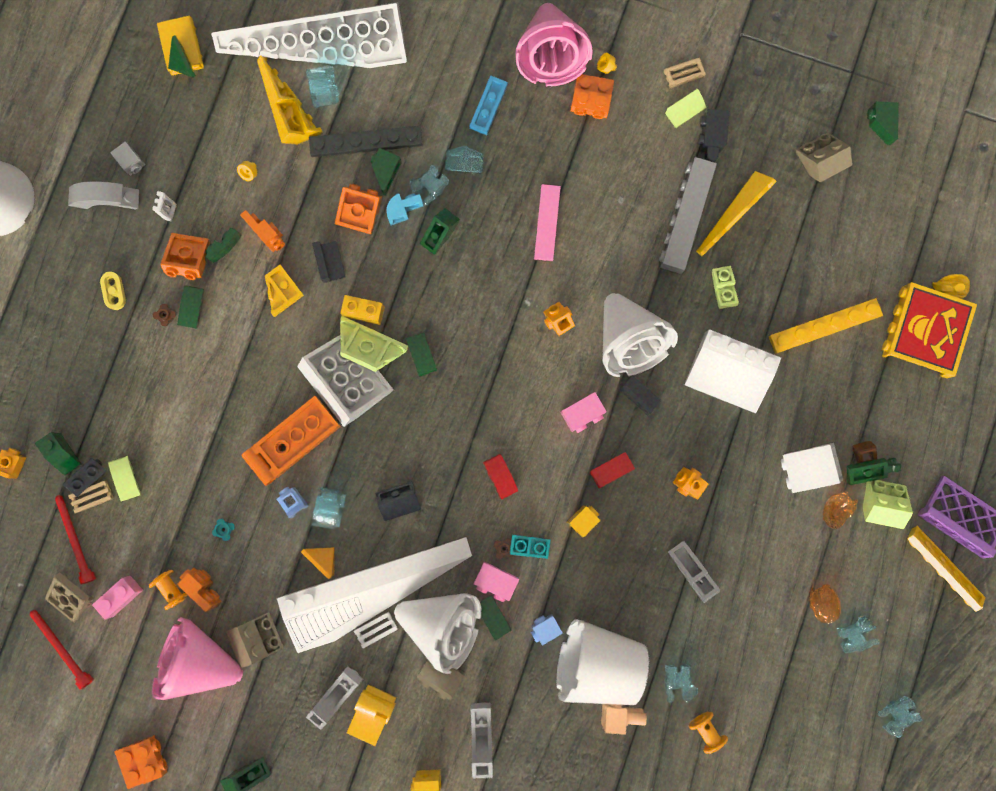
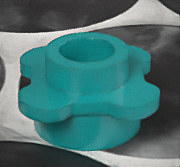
M222 518L218 519L212 534L215 537L222 538L224 541H228L231 538L232 530L235 529V525L225 522Z

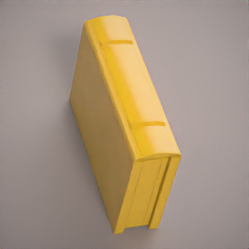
M185 16L157 23L168 72L170 71L171 76L181 74L168 69L171 40L174 35L181 42L193 70L204 68L192 17Z

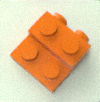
M581 74L576 80L571 112L577 115H592L597 119L607 118L614 80Z
M349 184V186H344L335 224L372 234L383 196L378 195L379 192L376 190L368 189L367 192L360 190L361 186Z
M246 210L240 214L272 252L279 251L285 246L284 241L281 239L283 234L272 222L268 224L265 219L260 221L254 213L250 215Z
M171 233L160 263L163 272L170 277L183 275L189 280L201 278L206 266L205 256L206 250L210 245L209 239Z
M195 567L191 570L187 569L180 576L181 581L177 585L205 612L217 608L222 601L219 599L220 596L216 591L208 589L214 583L210 580L211 576L206 571L197 570Z
M155 735L115 751L127 789L140 784H146L163 777L167 773V762L162 758L160 752L161 745L155 738Z

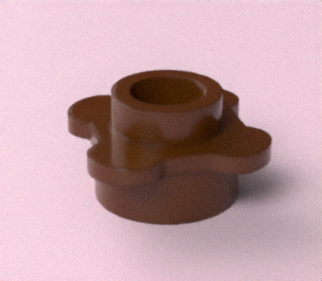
M161 304L160 309L153 313V318L158 319L162 326H168L176 317V312L170 310L167 304Z
M507 538L505 541L497 540L494 542L498 559L514 556L510 554L512 541L510 538Z

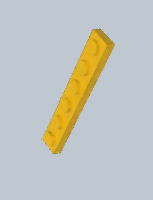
M877 298L768 337L776 354L883 316Z

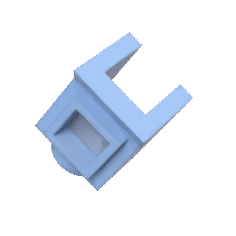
M286 487L279 492L280 497L277 498V501L287 513L288 518H293L300 510L308 507V504L295 487L291 489Z

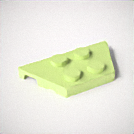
M341 316L340 356L376 372L407 352L408 345Z

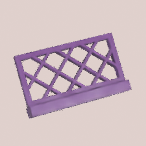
M942 476L925 508L920 509L918 516L982 559L994 557L996 554L994 549L996 546V532L994 530L996 528H993L990 517H996V510L947 477ZM944 484L950 486L951 495L944 496L942 489ZM958 495L965 496L968 505L961 506ZM953 496L956 508L948 509L945 498ZM935 500H941L942 511L932 507ZM974 506H980L983 509L984 516L977 517ZM969 507L972 519L965 520L962 508ZM957 510L960 521H953L949 511ZM985 518L988 530L981 531L978 519ZM973 521L976 532L971 533L968 531L966 522ZM990 532L992 540L989 544L984 541L982 533Z

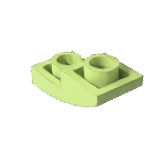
M731 266L712 269L719 309L738 306L739 301L734 287L736 282Z
M128 456L108 462L120 501L139 496L141 492Z

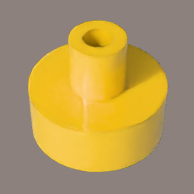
M604 53L598 60L597 69L605 74L616 70L615 57L609 53Z
M243 161L237 167V172L243 180L252 181L257 176V165L254 162Z

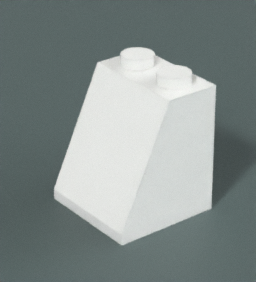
M834 443L783 455L784 459H781L783 470H787L788 478H786L787 487L792 489V493L835 485L843 481Z

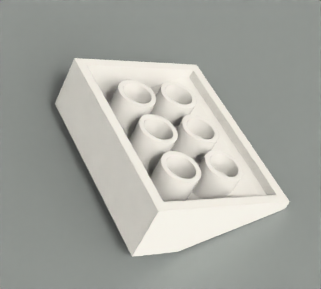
M709 329L703 335L684 385L756 413L775 376L781 357Z
M340 335L304 356L298 365L300 371L343 427L360 417L393 391L379 370L375 372L340 356Z

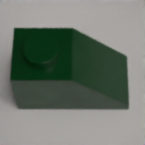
M876 101L867 111L869 127L886 145H892L898 139L899 102Z
M379 148L378 152L373 154L371 163L383 195L387 196L402 162L399 156Z
M444 208L434 216L420 244L435 255L451 236L460 219Z
M50 432L35 442L43 457L63 475L69 474L82 465L61 433Z
M261 757L220 780L224 791H248L271 776V772L264 758Z

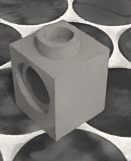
M126 141L110 152L123 170L130 176L138 173L145 165Z

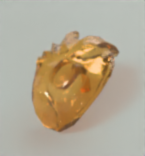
M845 491L831 496L823 510V518L826 524L833 529L842 527L847 518L854 515L858 500L855 499L853 501Z
M825 584L817 590L811 588L809 596L810 608L813 609L816 618L823 623L835 622L841 613V604L837 593L830 588L829 584Z

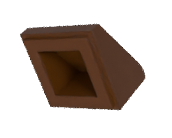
M871 441L853 445V452L857 463L877 459V447Z

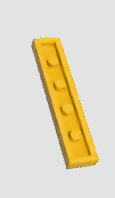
M918 526L912 528L907 538L912 547L916 548L927 562H930L937 573L946 579L951 588L963 597L967 605L971 606L975 611L982 609L985 596Z

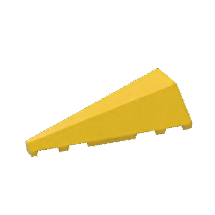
M260 55L257 62L281 142L298 145L309 140V137L321 135L322 129L320 127L317 128L312 122L313 117L304 112L301 108L302 103L286 82L282 83L278 78L277 70L272 69L267 63L268 58Z
M755 171L696 252L703 256L777 181L772 177Z

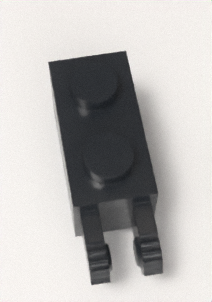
M707 109L704 115H701L700 127H702V133L699 134L698 145H701V152H704V160L715 163L718 159V154L727 145L730 111Z

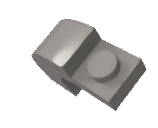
M81 182L69 187L68 206L89 209L95 205H112L138 209L139 190L123 187V184Z
M347 666L306 718L321 730L363 680L358 672Z
M471 703L473 778H493L491 703Z

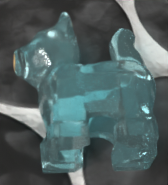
M433 164L430 166L429 171L424 173L421 178H412L409 181L410 190L413 194L418 195L424 188L430 193L423 200L425 206L440 196L443 189L449 184V179L445 175H442L441 179L436 178L439 173Z
M860 616L855 624L845 628H836L839 637L842 636L843 639L848 638L847 643H841L843 652L864 651L873 645H879V639L873 638L866 641L863 632H869L877 628L870 619Z
M665 665L666 675L664 681L666 694L668 695L667 702H673V689L682 688L681 694L686 703L693 700L698 695V689L692 685L691 665H681V672L676 673V666Z
M903 696L899 700L890 702L883 710L877 712L879 717H885L889 713L893 716L895 721H891L882 727L890 735L900 738L905 728L911 726L914 722L922 721L918 712H909V708H916L913 700Z

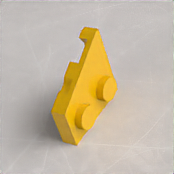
M278 265L265 275L272 309L271 314L274 317L304 296L281 265Z

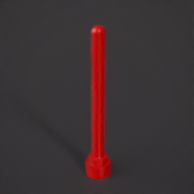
M57 495L55 501L80 569L79 582L81 585L96 580L95 573L88 569L62 495Z
M32 610L30 617L75 675V684L79 690L94 681L92 676L82 672L38 611Z

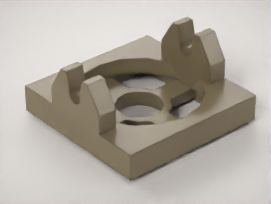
M60 572L54 576L45 596V600L74 623L79 620L81 614L94 600ZM63 587L66 591L62 592L59 589ZM71 595L78 599L79 605L73 601ZM62 596H65L69 603L65 602Z

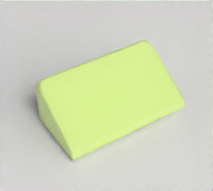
M696 89L670 106L665 114L675 128H677L707 107L700 91Z

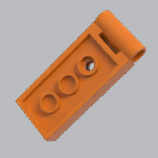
M314 396L241 456L263 484L267 486L339 429L341 425L320 399ZM283 444L286 446L285 451H281Z

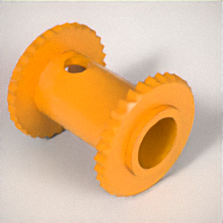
M173 570L160 574L149 584V588L157 586L169 603L164 607L165 610L175 607L188 596L186 593L182 594L171 579L170 575L174 572Z
M712 712L698 715L689 724L691 730L697 729L707 744L703 749L705 753H713L719 750L728 741V737L726 735L720 736L711 723Z

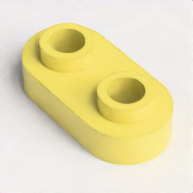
M114 272L104 273L100 279L104 303L110 309L119 310L126 303L122 279ZM115 280V284L111 286L110 282ZM118 298L119 301L115 304L114 300Z

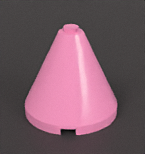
M545 3L539 7L516 47V63L520 73L530 82L535 84L536 81L545 82L546 86L563 85L578 78L587 69L586 64L592 58L591 41L586 31L551 3Z
M180 617L178 621L181 624L173 625L161 651L157 668H159L158 678L154 677L152 696L156 699L165 700L235 685L237 681L241 680L243 670H241L239 664L190 619Z

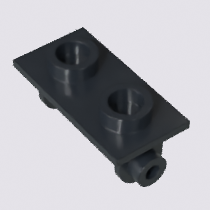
M91 458L62 485L78 497L107 470L101 466L102 462L99 459L94 460Z

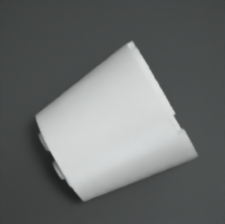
M0 161V236L16 231L25 223L24 220L29 212L33 210L34 190L30 180L21 170L11 164Z
M578 619L572 621L567 629V634L569 635L567 643H562L557 668V688L561 689V693L559 692L558 695L559 699L564 702L637 704L644 692L648 676L649 657L646 646Z

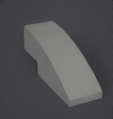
M682 541L668 551L703 603L720 592L719 587L709 576L708 571L685 541Z

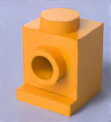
M13 448L1 450L0 475L8 479H17L27 457L20 455L21 451Z

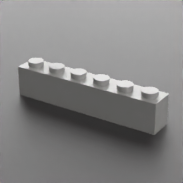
M697 157L693 159L692 163L688 162L685 173L688 174L687 179L682 181L680 191L683 192L681 198H677L674 207L677 209L676 215H672L669 226H672L671 232H667L664 243L667 245L665 251L662 250L659 256L660 268L679 274L685 271L717 163Z

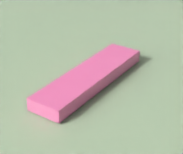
M543 184L541 186L534 259L553 261L560 186Z

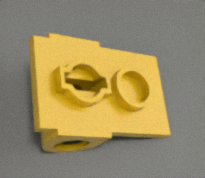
M367 685L366 690L362 691L354 710L356 712L347 734L375 746L384 725L388 723L396 705L394 703L396 697L371 685Z

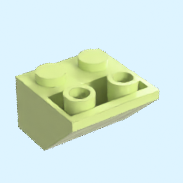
M881 480L867 482L863 502L865 521L904 529L913 514L907 487Z

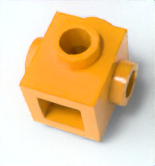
M560 302L551 305L543 311L546 317L544 320L549 330L553 329L559 336L575 326L571 318L573 315L567 306L564 307Z
M685 467L677 473L675 480L672 482L678 487L677 491L686 497L689 495L697 500L709 485L701 478L702 474L694 468L689 470Z

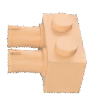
M602 704L601 724L605 733L626 734V726L628 724L646 725V713H643L642 708H628L622 704Z

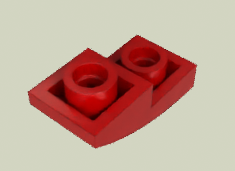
M625 452L590 471V474L600 489L633 471L635 467Z
M501 454L483 462L500 499H504L518 491Z

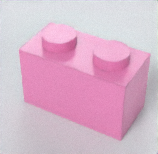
M596 392L562 410L560 413L571 432L576 430L579 433L588 428L587 423L593 421L595 424L604 419L603 414L606 413V410Z
M484 561L474 581V585L477 586V590L485 594L489 591L495 594V599L504 602L505 599L510 601L519 578Z
M131 576L123 577L92 605L106 620L120 612L143 589Z

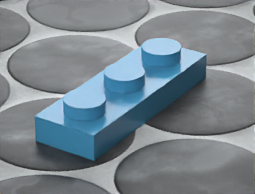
M490 76L470 123V129L485 135L488 134L508 82Z

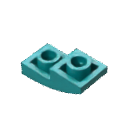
M512 535L510 554L548 559L551 540Z

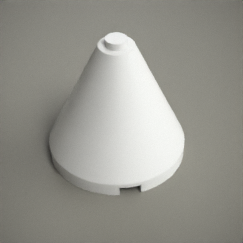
M612 293L608 295L604 301L603 364L607 372L616 377H620L619 373L624 372L628 376L642 373L664 360L669 355L666 350L671 345L675 347L678 336L673 326L621 294Z
M463 593L404 601L396 606L394 614L396 620L435 669L445 674H450V669H458L472 650L479 629L474 627L476 618L481 619V605L477 597Z

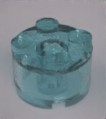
M333 66L306 69V77L314 108L339 103V92L334 80Z
M319 487L318 492H322V494H319L316 498L313 519H316V521L312 522V526L335 530L336 527H340L342 514L339 513V509L344 507L346 495L342 494L343 491Z

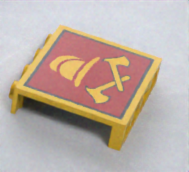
M912 282L903 286L898 294V297H900L899 303L893 310V322L888 326V338L882 346V357L891 355L941 372V377H955L977 304Z

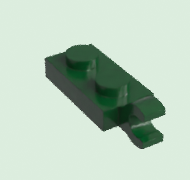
M881 458L847 465V482L849 485L888 478V473L901 471V463L896 464V458H889L888 460Z

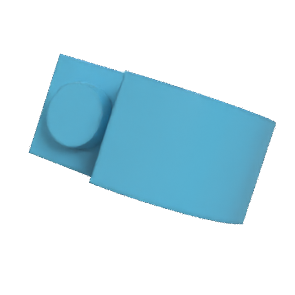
M396 194L391 198L387 205V217L390 225L408 220L406 212L423 207L420 194H410L404 200H401L400 194Z

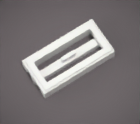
M157 191V196L160 198H155L157 207L153 206L152 210L163 219L171 221L177 204L165 193Z
M387 612L354 630V633L357 635L362 648H365L396 631L398 628L391 614ZM388 618L389 621L361 635V631ZM391 624L392 628L365 642V638Z

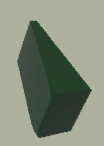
M492 595L480 601L481 617L494 640L499 639L512 630Z

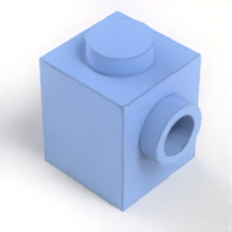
M552 614L544 617V615L534 620L535 624L532 625L533 631L531 634L536 643L540 641L542 645L563 634Z

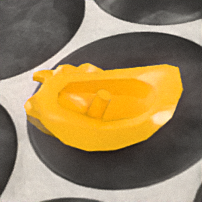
M953 274L943 277L938 282H933L932 286L936 291L963 299L969 292L970 281L963 274Z

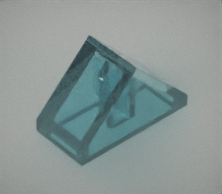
M466 146L446 151L445 170L482 173L484 153Z

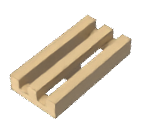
M700 58L664 69L667 82H669V88L703 78L706 75ZM696 64L698 65V67H695V68H692V69H689V70H685V71H682V72H680V73L671 75L672 72H675V71H678V70H681V69H684V68H687V67H690V66H693V65H696ZM700 71L699 73L673 81L674 79Z
M102 481L88 487L79 496L103 486L105 489L78 500L74 494L68 495L69 499L72 500V506L75 508L74 512L79 513L114 499L108 482ZM107 493V496L82 507L79 506L80 503Z

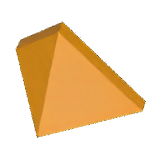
M334 547L306 548L301 551L328 579L335 575Z

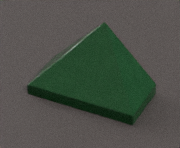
M176 35L172 36L168 69L195 77V72L181 42Z

